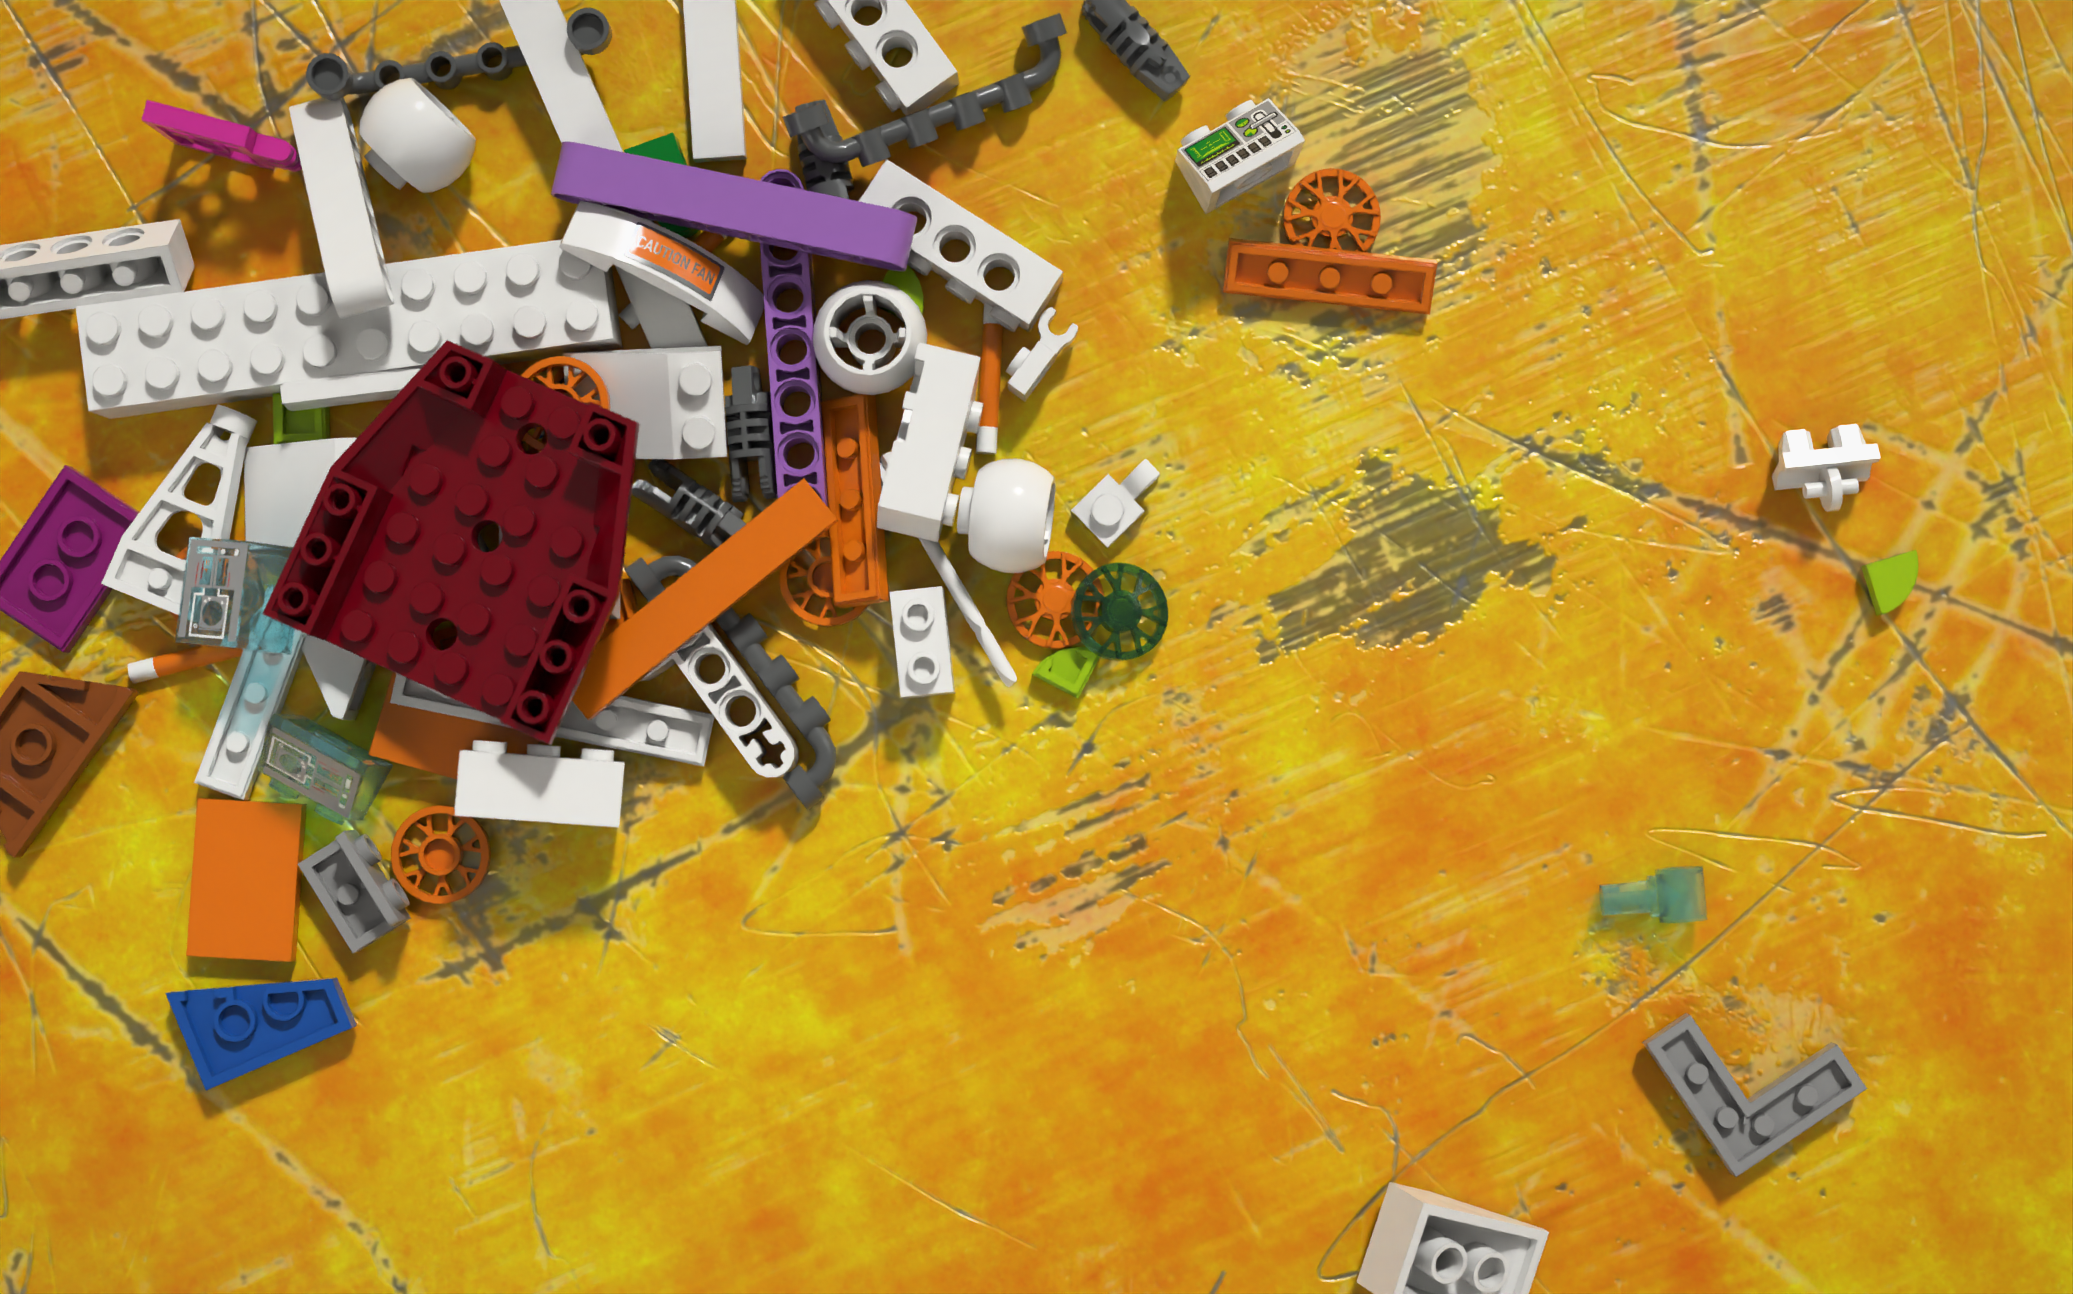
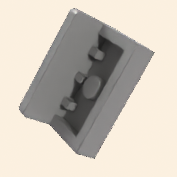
M348 830L335 836V841L298 863V866L352 953H356L405 923L411 917L405 909L409 905L406 893L395 879L387 880L377 864L382 860V857L374 842L366 834L360 836L357 830Z

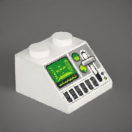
M1269 98L1256 106L1253 100H1248L1226 114L1225 117L1228 122L1212 131L1209 130L1207 125L1202 126L1186 135L1180 141L1183 147L1177 150L1175 162L1205 214L1296 163L1305 139L1301 132Z

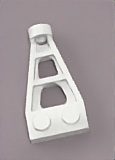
M217 404L210 423L207 422L122 535L101 584L181 616L188 560H182L161 551L157 545V536L175 513L189 511L196 514L202 522L201 540L229 542L245 449L257 424V420ZM224 431L231 434L229 440H222L220 438ZM204 463L217 466L221 472V479L214 501L208 506L191 501L184 495V490L198 466ZM200 546L198 551L200 554L216 555L217 558V555L227 556L228 548H221V550L225 549V554H222L221 550L220 554L202 552V548H212L213 552H218L220 547ZM203 556V569L208 570L207 572L206 570L202 571L201 567L202 579L199 584L210 585L213 557ZM219 558L215 586H219L223 577L226 558ZM213 581L212 588H205L204 595H215L217 589L213 588ZM191 587L187 617L189 620H191L194 592L203 593L202 587ZM196 595L192 621L197 623L200 620L203 598L201 595ZM209 601L203 607V621L212 601Z

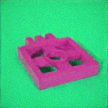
M150 100L146 101L141 120L176 145L274 170L275 167L292 172L302 169L298 151L285 140L259 134L251 127Z

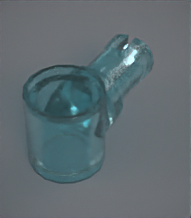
M1703 866L1655 869V875L1647 876L1645 881L1599 885L1600 907L1603 916L1649 913L1651 918L1659 917L1660 923L1694 922L1708 919Z

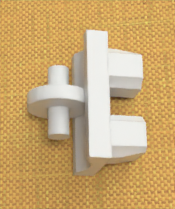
M1857 424L1842 425L1831 429L1827 436L1829 449L1814 450L1809 431L1805 429L1786 431L1778 443L1779 463L1772 475L1774 489L1802 488L1805 499L1820 497L1825 511H1838L1842 505L1843 495L1857 494L1859 491L1858 482L1868 481L1870 478L1872 463L1879 462L1880 460L1878 445H1866Z

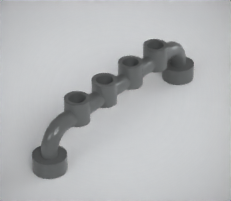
M579 9L571 15L567 23V35L581 55L599 54L611 42V26L606 17L596 9ZM495 42L484 44L477 53L453 57L447 52L438 51L431 54L426 62L403 66L396 61L386 60L381 62L374 71L353 73L347 63L339 56L324 53L311 60L307 67L306 78L309 86L319 96L328 100H337L347 94L378 92L386 85L388 77L394 73L400 74L399 79L413 78L420 84L434 82L439 88L450 90L460 84L463 76L485 73L488 78L494 81H501L511 75L513 68L527 66V63L519 45L504 48ZM502 56V62L499 66L495 68L488 67V62L492 57ZM451 65V70L446 76H437L438 69L441 66Z
M1057 13L1021 27L1028 47L1038 44L1040 48V60L1032 69L1009 76L977 90L956 96L940 104L837 142L828 140L821 132L820 126L829 123L821 102L782 117L789 136L793 137L800 134L809 151L821 160L839 163L859 158L861 166L865 167L891 157L888 146L906 139L909 149L938 139L935 128L949 122H954L957 131L986 120L983 109L1001 103L1003 112L1006 113L1026 106L1033 102L1030 92L1048 83L1059 68L1061 51L1058 36L1067 33L1061 14Z
M677 555L664 556L647 565L640 557L624 570L646 600L650 602L665 590L661 583L663 579L669 576L681 577L694 567L696 563L691 559ZM731 607L718 617L716 622L815 751L816 760L809 771L805 772L798 765L782 777L803 806L809 810L824 799L819 788L832 776L837 762L836 747L830 735L823 727L831 719L813 695L806 701H803L795 691L792 684L800 678L782 654L773 660L760 645L768 636L754 617L748 613L740 619Z

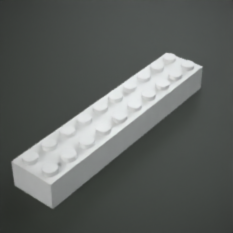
M562 239L388 263L386 267L394 304L343 319L339 317L335 309L325 272L77 306L76 315L88 411L113 419L271 397L272 393H281L280 385L286 382L424 366L447 340L487 358H491L500 365L563 356V352L603 351L622 348L612 266L605 272L559 248Z

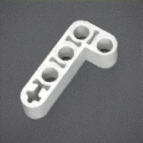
M711 624L640 680H652L674 664H677L747 763L757 774L767 778L782 777L796 767L799 759V748L795 740ZM717 654L725 663V673L720 681L708 684L701 678L699 667L705 657ZM740 697H749L756 707L755 718L749 725L744 727L737 726L730 717L731 704ZM767 721L772 726V729L762 732L765 738L772 745L784 744L786 749L780 755L783 761L780 767L775 763L763 764L761 758L767 752L759 739H752L749 745L745 740V736L760 731Z

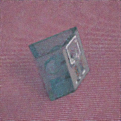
M189 537L175 643L279 656L291 655L294 628L262 613L293 547L252 541Z
M274 713L268 723L258 771L272 778L268 784L272 789L292 799H297L300 794L318 803L314 809L316 813L332 822L343 825L345 819L349 821L364 819L393 765L381 758L368 755L369 751L303 715Z

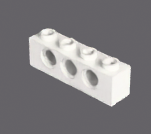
M818 0L814 3L818 12L831 29L840 25L850 41L845 44V48L858 67L863 71L870 66L881 81L875 88L892 112L900 108L905 115H909L923 110L959 85L957 70L906 0ZM866 6H872L879 9L882 15L875 24L864 26L854 20L858 10ZM901 47L909 50L913 55L912 59L903 67H892L884 61L886 54L894 48Z
M888 159L885 160L859 200L860 202L889 207L904 212H918L926 218V224L920 232L913 236L907 264L922 275L927 276L930 270L948 280L945 288L968 304H971L974 298H976L980 302L992 306L993 308L988 315L1012 332H1015L1018 326L1030 332L1063 281L1062 270ZM953 239L962 240L969 245L970 253L960 262L947 261L941 255V250L945 243ZM1004 267L1011 271L1014 276L1011 286L1001 291L988 287L984 279L991 269Z
M180 219L0 245V319L75 309L77 306L184 292L195 264Z

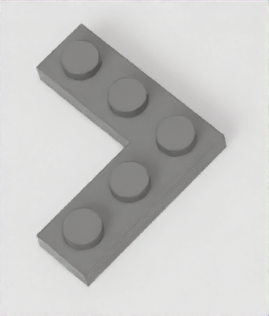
M1683 1014L1642 1042L1730 1174L1735 1177L1867 1089L1839 1046L1832 1042L1748 1099L1691 1015Z

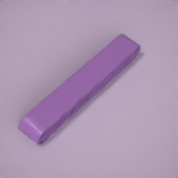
M562 142L551 191L553 197L574 204H579L580 201L595 203L644 219L894 271H905L907 268L917 222L915 215L889 207L576 142Z
M785 169L769 171L760 180L805 190L796 174ZM760 243L778 498L804 478L828 507L820 364L815 356L813 346L816 305L812 254L798 251L796 256L790 260H778L773 256V245ZM797 289L803 293L801 306L796 311L790 313L778 310L776 304L779 295L785 290ZM789 341H802L807 345L805 358L794 365L782 362L780 359L782 347ZM799 391L810 395L811 404L805 414L798 417L785 414L784 402L791 393ZM807 443L813 446L815 454L809 466L803 469H794L789 466L787 461L788 452L794 445Z

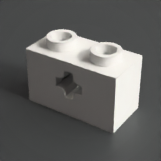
M943 587L889 592L901 698L907 699L955 693Z

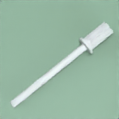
M891 451L880 457L881 488L883 487ZM918 538L969 626L975 632L979 643L1000 679L1007 687H1011L1017 681L1016 674L990 629L985 625L983 617L939 542Z

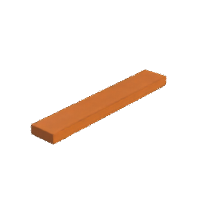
M804 478L597 644L572 699L587 720H592L838 522V519Z

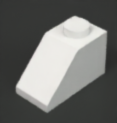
M301 632V636L306 637L301 649L332 716L341 720L355 721L376 664L325 640Z

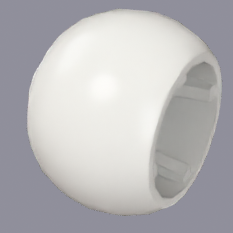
M413 78L399 79L385 85L370 99L365 106L360 120L359 133L371 147V150L364 156L365 159L381 176L399 190L407 182L422 193L435 192L449 186L464 173L475 151L476 139L473 134L444 104Z
M863 280L850 283L838 289L825 301L819 310L813 329V346L821 369L834 383L845 390L857 394L877 395L890 392L902 386L915 373L914 357L918 342L927 344L925 319L917 304L908 294L896 286L882 281ZM865 307L866 315L855 319L850 324L847 333L839 330L841 322L851 312ZM877 307H883L894 312L906 328H899L897 333H893L890 324L884 318L877 316ZM868 330H878L886 336L884 347L874 354H866L858 349L859 337ZM835 348H849L853 358L863 366V370L846 364L836 354ZM896 348H902L900 354L888 365H886L890 360H892Z
M1019 458L997 460L980 468L976 476L974 488L963 486L958 507L957 532L959 534H968L969 554L986 567L1004 573H1022L1036 569L1044 564L1047 559L1052 532L1056 489L1055 477L1036 463Z

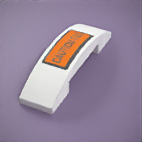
M580 201L559 245V248L605 272L612 265H615L703 311L704 314L701 322L745 345L751 342L764 310V295L730 265L688 239L635 215L603 205Z

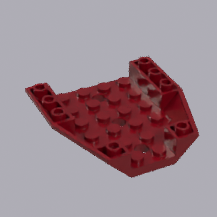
M447 340L330 467L262 614L309 636L334 644L501 720V723L551 745L620 596L639 423L592 402H589L587 405L513 373L496 361ZM532 428H544L547 433L545 447L539 453L526 454L522 445L524 435ZM489 524H498L502 530L500 545L493 551L483 552L478 545L480 531ZM452 621L457 629L456 641L448 649L439 650L433 642L434 630L440 623Z

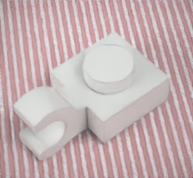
M1053 307L1045 310L1039 319L1038 331L1041 338L1040 341L1037 342L1031 351L1023 347L1006 370L1012 376L1008 381V390L1024 402L1056 361V357L1061 350L1070 345L1077 336L1078 326L1074 323L1063 335H1054L1050 332L1048 325L1056 315V310Z
M1145 458L1120 485L1107 474L1071 511L1108 548L1145 512L1135 499L1160 476V473Z

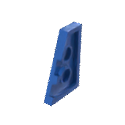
M337 977L165 993L205 1090L214 1088L357 1026Z

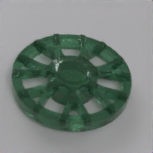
M1110 563L1095 569L1080 582L1073 596L1071 617L1078 637L1089 650L1105 659L1126 661L1146 654L1157 645L1167 626L1168 605L1161 586L1147 571L1128 563ZM1111 572H1117L1116 579L1113 578ZM1123 573L1137 578L1132 593L1121 590ZM1101 575L1105 576L1113 589V592L1105 597L1092 583ZM1142 582H1144L1147 585V587L1143 588L1141 586ZM1087 588L1091 591L1092 596L1084 595ZM1151 590L1157 605L1148 609H1142L1137 597ZM1082 601L1100 603L1098 606V617L1082 616ZM1158 610V617L1153 614V611ZM1141 616L1157 623L1152 636H1149L1137 627ZM1084 622H1091L1092 625L1088 630H1086ZM1100 624L1106 630L1112 632L1102 646L1090 636ZM1130 630L1135 650L1121 652L1120 633ZM1140 638L1147 641L1143 646H1141ZM1111 642L1114 644L1115 651L1107 649Z

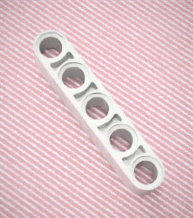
M344 97L337 100L319 98L290 106V117L327 284L339 317L343 319L394 304L392 288L356 134Z

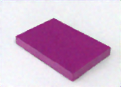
M65 465L0 560V611L60 651L70 653L113 589L101 583L122 535L140 512L73 467Z

